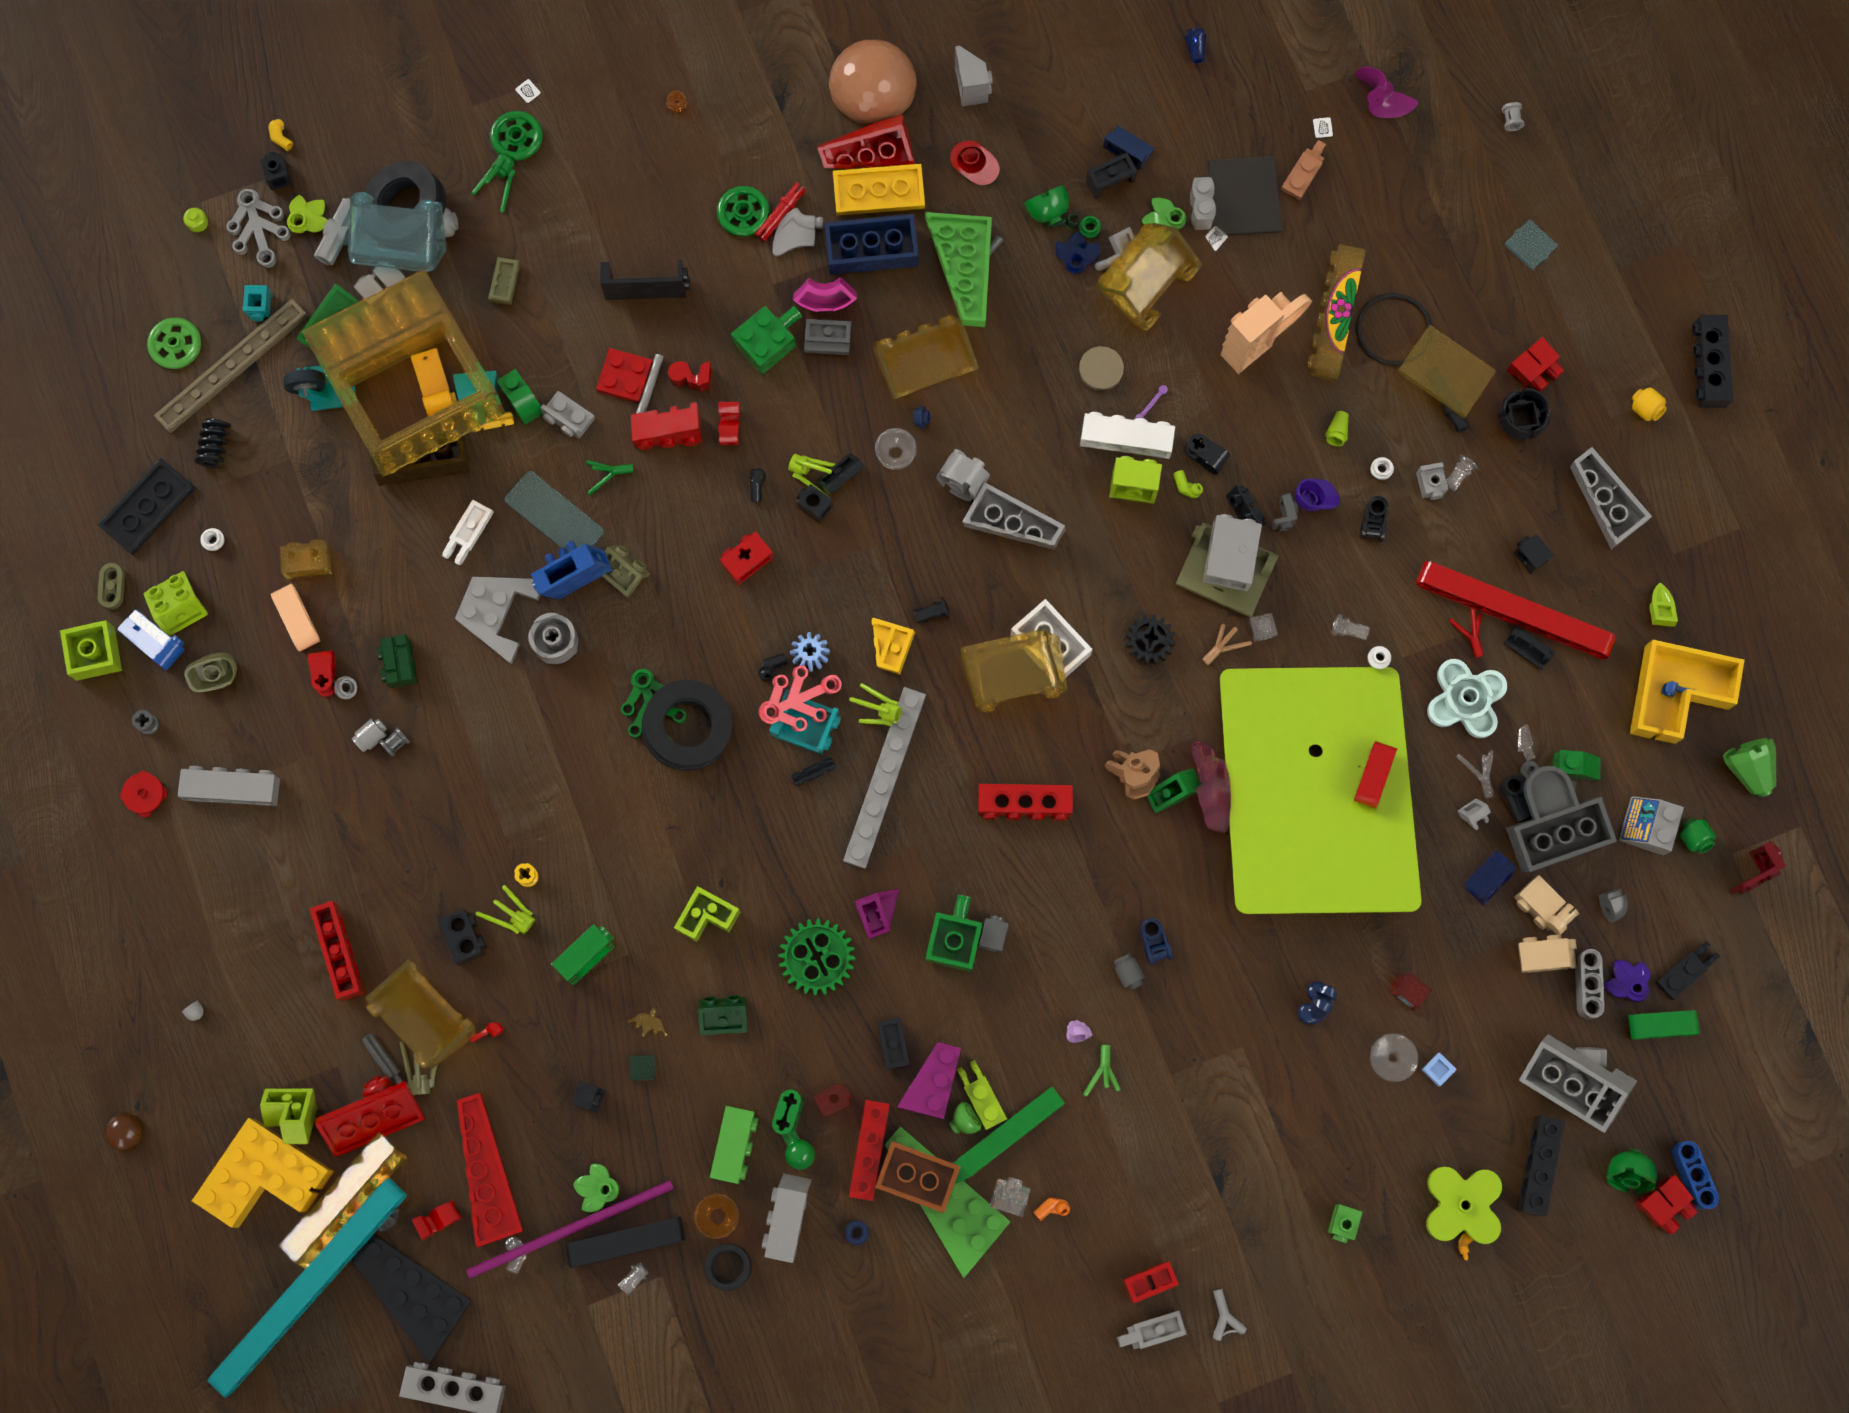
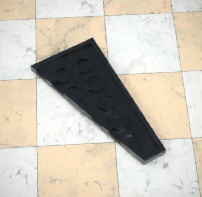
M373 1234L351 1260L428 1364H431L473 1300Z

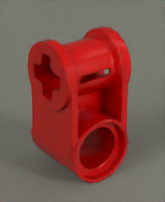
M333 650L309 653L308 664L312 686L321 696H332L335 694L334 683L336 681V660Z

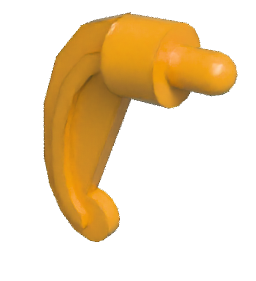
M1465 1232L1458 1240V1248L1460 1254H1463L1464 1260L1467 1261L1469 1259L1467 1254L1469 1252L1468 1244L1473 1240Z

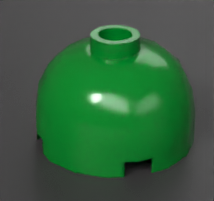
M1061 185L1025 201L1024 204L1028 214L1034 221L1039 223L1049 222L1050 225L1062 221L1061 216L1067 212L1070 199L1065 186Z
M1629 1149L1618 1153L1611 1159L1607 1170V1183L1610 1186L1623 1192H1628V1188L1637 1189L1636 1194L1649 1193L1655 1189L1657 1170L1652 1160L1642 1154L1641 1151Z

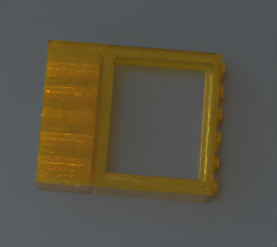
M425 269L302 330L313 354L382 477L395 473L399 468L416 462L420 457L437 451L449 442H455L461 436L476 431L480 426L490 421H495L505 414L494 386ZM446 339L477 392L381 441L352 387Z

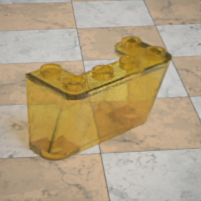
M1147 223L1141 228L1137 236L1128 243L1121 255L1113 261V265L1099 278L1097 286L1139 329L1148 331L1162 315L1160 311L1150 309L1151 306L1175 278L1190 281L1202 267V263L1176 227ZM1192 267L1189 272L1183 273L1187 268ZM1151 316V318L1146 322L1145 318Z
M954 314L938 319L940 324L931 326L930 323L918 326V331L910 334L909 330L896 334L898 339L891 340V337L875 342L876 347H873V351L893 399L979 369L965 326L962 325L960 317L955 318Z

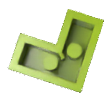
M697 886L674 929L697 942L708 922L729 933L741 912L739 908Z
M313 1088L265 1089L260 1104L264 1127H280L284 1144H308L317 1112Z

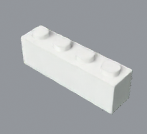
M1099 412L1085 413L1080 446L1170 459L1175 426H1171L1170 423L1163 421L1150 423L1142 418L1129 420L1121 415L1108 417L1103 416Z

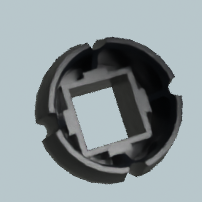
M1530 388L1523 389L1522 392L1518 389L1509 393L1502 400L1498 408V418L1501 420L1499 422L1500 428L1508 437L1515 440L1524 441L1526 438L1529 440L1537 438L1546 430L1550 423L1551 410H1547L1549 408L1548 400L1542 393ZM1528 410L1531 425L1515 427L1512 412Z

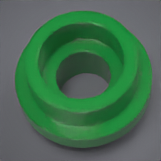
M1086 216L1079 223V231L1086 238H1094L1101 231V223L1094 216ZM1091 225L1094 229L1087 230L1086 226Z

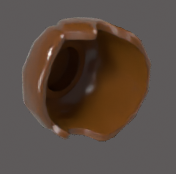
M127 1112L115 1115L107 1123L105 1130L107 1143L112 1148L122 1152L131 1150L138 1145L143 1135V1127L138 1120V1116Z

